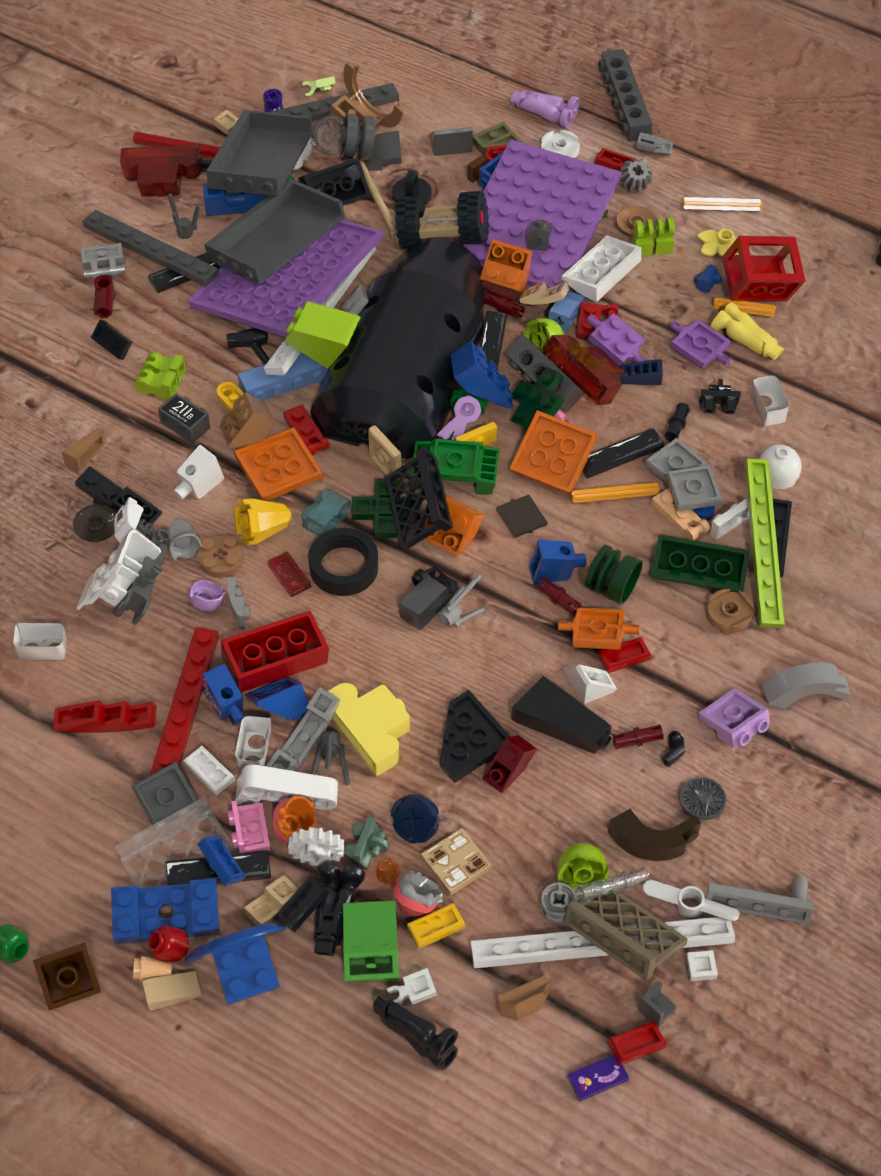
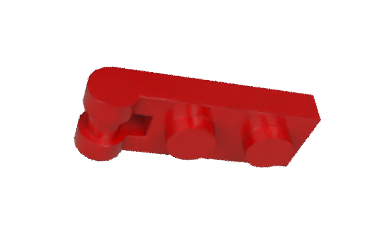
M303 404L283 412V418L290 428L294 427L312 456L319 450L325 451L330 449L327 438L322 435Z

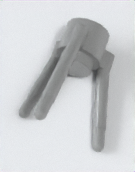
M477 575L466 588L465 585H461L447 604L437 613L444 625L450 627L454 624L458 627L463 622L485 611V608L482 607L461 617L462 610L457 605L481 579V575Z

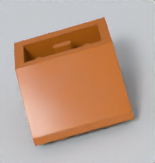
M492 239L481 273V280L523 294L530 274L532 251Z
M445 495L453 528L446 532L440 529L424 540L458 557L476 535L484 514ZM431 518L427 519L423 529L432 525Z

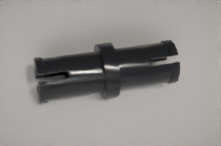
M679 403L674 415L669 419V427L664 435L669 442L675 438L678 439L681 430L686 426V418L690 412L689 405L686 403Z

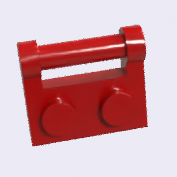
M581 302L576 339L588 340L589 336L596 329L586 321L591 314L599 321L601 315L607 316L608 319L613 313L615 315L618 314V305L614 303L600 305Z

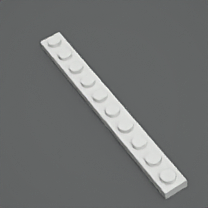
M375 247L321 305L331 308L335 307L363 266L376 250ZM283 341L265 365L266 375H285L301 352Z
M721 917L664 922L688 938L687 944L683 948L735 943V933L731 920ZM641 924L642 929H655L650 924ZM630 925L623 926V928H637V926ZM575 931L471 941L474 968L608 955ZM628 936L634 941H639L638 936ZM643 937L644 942H657V937ZM662 938L663 943H675L671 938Z

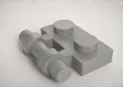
M121 243L80 248L83 269L91 268L90 270H83L85 279L93 278L94 280L99 275L116 277L118 274L126 273L125 265L116 266V264L124 263ZM110 265V267L98 268L100 266Z

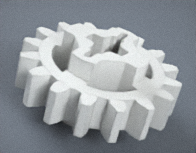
M309 827V831H305L301 828L299 833L293 832L292 836L289 837L288 853L293 854V859L300 858L301 863L307 861L312 866H319L324 863L332 865L333 860L339 862L340 857H343L344 840L340 839L339 834L332 835L331 830L324 832L323 828Z

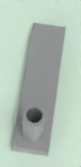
M795 877L793 879L791 897L715 883L709 884L706 896L708 900L733 907L741 913L809 925L814 901L807 900L808 880L804 877Z

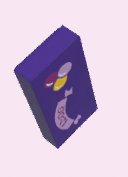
M614 1055L569 1073L567 1077L579 1102L629 1080L624 1066H619Z

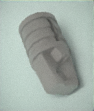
M640 132L636 149L653 154L670 155L673 142L659 136Z

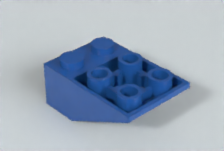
M470 341L450 354L454 378L467 393L510 409L513 408L511 399L513 394L509 389L511 384L505 375L501 376L499 374L496 364L492 360H487L486 354L480 346L476 347Z

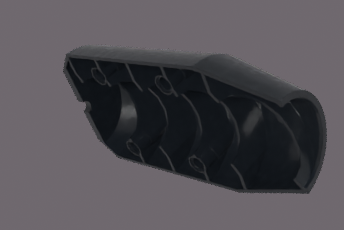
M430 237L421 239L414 243L370 284L367 289L369 302L358 314L360 319L348 346L331 365L311 407L310 416L324 437L357 447L360 444L369 446L368 430L376 425L399 450L401 458L404 459L414 456L416 441H432L439 438L437 434L443 429L451 410L450 400L453 391L458 390L461 386L454 378L450 354L470 341L477 347L484 328L483 298L485 282L480 278L483 267L478 258L469 249L445 238Z

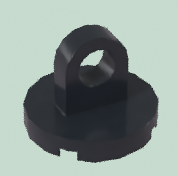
M409 169L407 177L397 181L392 189V198L396 202H398L397 199L399 197L421 196L425 205L431 200V186L427 181L419 178L418 171Z

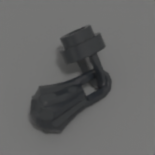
M431 567L426 571L419 569L411 577L415 587L429 573L430 577L449 589V595L455 593L458 589L457 581L448 577L437 567ZM436 571L440 574L438 577L435 576Z

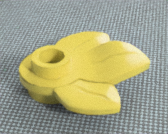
M722 229L719 232L707 230L697 235L705 243L701 249V254L709 257L717 254L722 257L735 241L734 233L729 229Z

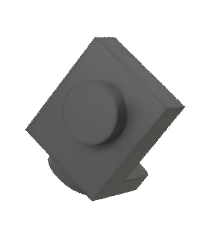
M542 219L532 221L529 228L528 249L548 250L553 223H548V221Z

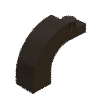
M628 809L609 820L608 834L618 846L635 857L650 861H666L684 854L686 844L691 843L698 837L701 822L694 815L671 829L655 830L644 825L634 812Z

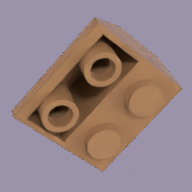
M247 392L235 401L232 410L222 418L220 424L227 445L230 448L262 442L275 426L266 403Z

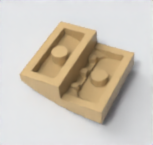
M545 281L526 288L519 300L523 304H549L563 300L570 288L567 281L547 288Z

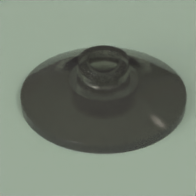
M102 504L87 506L76 514L73 520L74 531L84 541H104L115 534L114 518L117 513L111 507Z

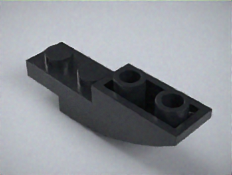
M90 466L75 481V486L93 498L94 504L116 516L120 507L126 504L129 497L143 507L140 520H145L144 526L147 523L150 524L147 527L148 529L162 515L161 510L128 487L120 488Z

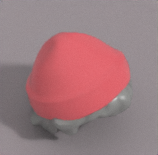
M410 871L403 875L393 890L399 909L405 916H422L432 912L437 904L443 902V893L439 885L426 876H422L418 871L415 874L413 871Z

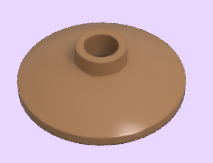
M630 206L618 213L616 222L621 231L633 236L635 220H641L644 225L646 219H651L655 229L656 216L645 207Z

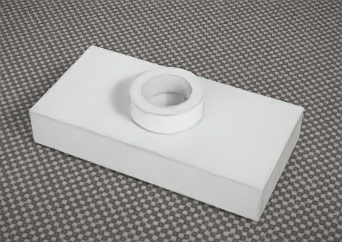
M203 746L183 760L184 765L216 796L235 781L234 775Z

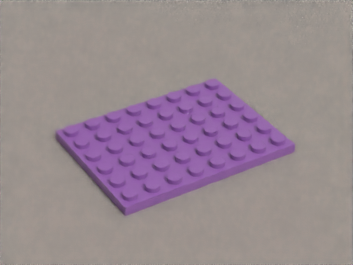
M510 139L483 191L487 200L486 205L488 206L489 235H487L486 243L463 244L460 237L457 243L469 249L478 258L482 267H484L492 239L528 249L529 228L532 221L546 220L548 223H553L549 247L547 251L528 249L532 251L530 274L526 285L533 286L545 281L547 288L564 282L562 275L584 256L621 179L622 172Z
M341 220L261 285L248 281L246 278L234 274L225 268H220L219 276L208 286L203 285L188 300L189 306L196 310L286 338L288 333L285 330L291 321L294 322L295 319L292 316L297 307L300 306L302 308L307 301L321 305L383 239L382 230Z

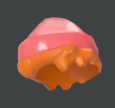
M297 795L279 802L273 814V827L277 837L282 842L289 844V837L292 836L293 832L299 833L301 828L305 831H309V827L315 828L316 818L314 814L316 810L314 803L305 797Z

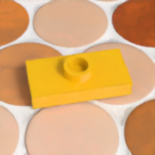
M494 422L488 423L457 436L455 440L478 442L486 446L497 441V425Z
M454 903L407 923V929L418 949L465 928V922Z

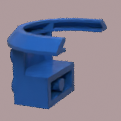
M270 922L221 937L194 948L184 962L188 964L212 953L227 1006L275 990L280 985L264 935H274L285 931L286 926Z

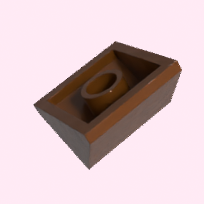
M85 942L33 960L49 1011L101 992Z

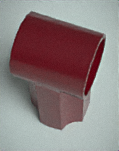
M99 275L94 280L95 298L93 311L94 315L100 318H108L113 314V300L116 296L113 280L109 275Z

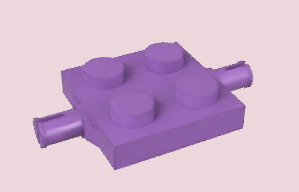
M614 313L602 322L593 314L587 318L586 321L596 328L588 340L618 366L631 359L635 362L647 361L637 353L646 340Z
M699 319L686 327L677 321L671 324L670 328L679 333V335L671 341L670 347L702 369L715 360H719L725 366L730 364L732 359L723 352L730 347L731 341Z

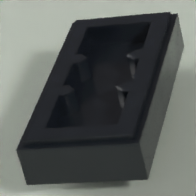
M99 320L91 336V339L120 360H124L133 342L105 320Z
M310 875L276 915L295 933L327 897L329 892Z

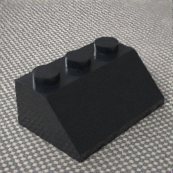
M359 157L298 177L300 183L341 200L343 205L371 196Z

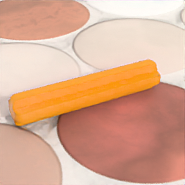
M715 297L713 308L716 310L724 311L729 303L734 302L738 305L739 311L747 314L773 317L775 314V305L731 301L729 298Z

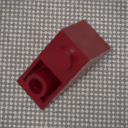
M519 735L505 738L482 779L503 793L526 769L537 748Z

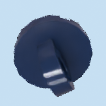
M411 793L402 796L394 803L391 810V817H393L394 821L393 827L405 841L413 844L416 842L420 844L421 842L425 843L438 830L439 810L427 798Z

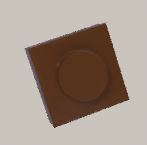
M481 155L467 164V180L471 183L479 179V169L487 164L485 157Z

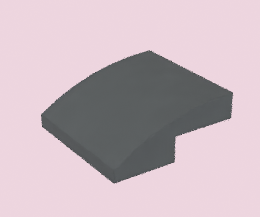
M399 131L375 135L370 161L363 160L368 171L382 170V164H401Z

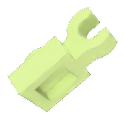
M334 76L312 82L305 81L301 83V86H308L310 91L303 95L308 97L314 93L315 89L319 88L320 92L331 90V86L336 84Z

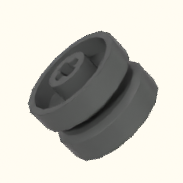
M347 113L344 117L341 131V158L352 159L357 151L359 160L370 161L375 140V118L363 116L359 124L356 114Z

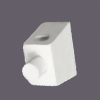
M199 445L177 470L181 483L173 492L181 500L189 493L195 498L200 499L222 482L225 478L216 456Z

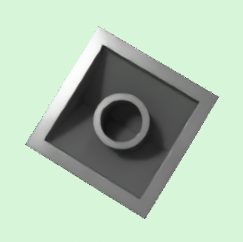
M473 127L439 130L429 133L434 156L472 152Z

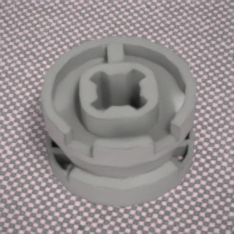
M561 882L548 885L542 892L540 911L544 919L556 925L564 924L568 904L574 900L577 901V894L574 889L568 884Z

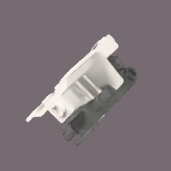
M131 497L127 499L125 505L120 507L114 518L115 537L120 543L119 547L112 552L108 563H103L88 578L76 609L80 610L83 605L93 604L99 597L109 604L116 606L113 609V614L116 617H120L125 611H134L132 623L136 625L148 609L151 601V591L157 576L162 571L161 564L168 548L170 535L164 529L152 531L154 529L153 526L149 530L147 528L150 525L149 523L144 526L145 520H140L143 507L138 505L137 501Z

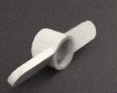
M648 880L643 886L644 892L647 895L677 904L678 912L685 918H697L701 915L702 911L731 921H736L739 918L740 912L737 909L705 899L703 892L697 887L687 886L679 889L655 880ZM694 898L700 905L688 907L682 900Z

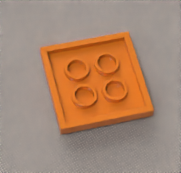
M537 410L509 469L513 473L571 495L597 441L598 434Z
M294 427L267 437L262 442L253 443L234 451L236 460L262 501H269L323 479L322 470Z

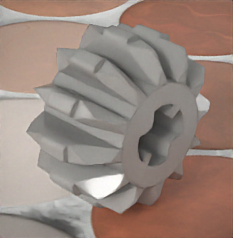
M635 157L631 162L627 160L620 169V172H622L620 181H624L623 188L629 186L630 192L635 188L638 193L642 188L646 190L653 180V169L649 168L650 164H644L643 158L639 161Z

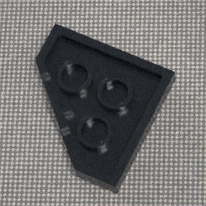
M470 690L449 702L440 756V767L454 783L494 758L505 738L511 737Z

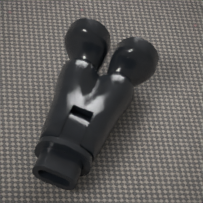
M321 864L318 867L317 874L325 882L326 885L323 887L329 894L319 904L317 909L313 940L316 943L314 953L334 956L336 946H340V940L343 936V903H355V889L364 881L365 872L355 866H345L341 872L336 866Z
M380 996L375 999L373 1003L374 1012L380 1016V1020L384 1025L406 1039L420 1056L429 1059L431 1064L442 1071L451 1065L458 1053V1048L454 1046L458 1038V1031L453 1028H447L439 1035H436V1026L430 1020L414 1013L399 1003H395L391 999L386 1001Z

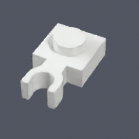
M428 968L403 977L405 983L403 986L395 985L387 988L389 995L395 992L400 994L397 999L393 1000L399 1004H403L406 999L410 998L411 1003L414 1005L438 995Z

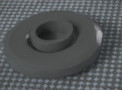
M705 777L693 778L687 781L681 788L679 796L680 805L685 813L691 817L696 815L699 820H711L719 816L724 810L727 800L721 785L713 779Z

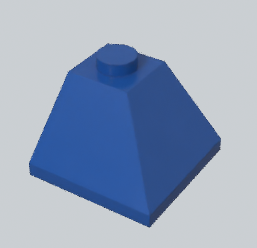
M290 676L245 694L246 699L256 706L286 719H300L308 711L306 708L308 700L302 684Z

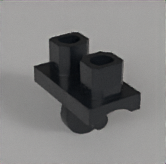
M718 378L717 385L709 384V390L701 389L699 403H702L703 413H715L716 404H723V413L735 414L741 397V391H731V385H723V379Z

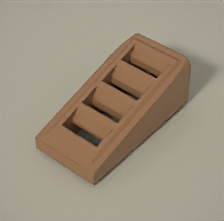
M97 428L67 447L62 452L65 465L79 472L106 444L103 429Z

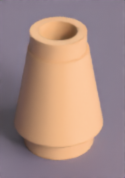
M142 955L141 958H134L133 979L142 982V980L171 975L172 962Z

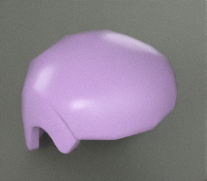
M200 580L191 586L189 600L199 611L211 612L217 610L222 605L226 591L222 590L220 583L214 584L210 581Z

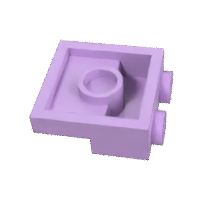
M736 688L699 712L700 720L716 730L717 738L734 749L739 745H747L754 734L757 732L764 733L770 724L768 709Z

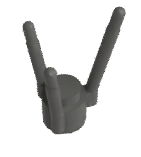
M169 194L168 198L173 212L172 216L176 225L177 235L181 239H189L193 235V230L197 229L200 205L196 204L192 222L185 217L179 219L173 197Z
M325 732L321 735V744L317 745V753L311 774L316 775L322 754L326 756L325 770L329 771L331 757L337 756L338 753L345 784L349 785L350 779L344 754L345 746L340 744L341 737L336 732Z

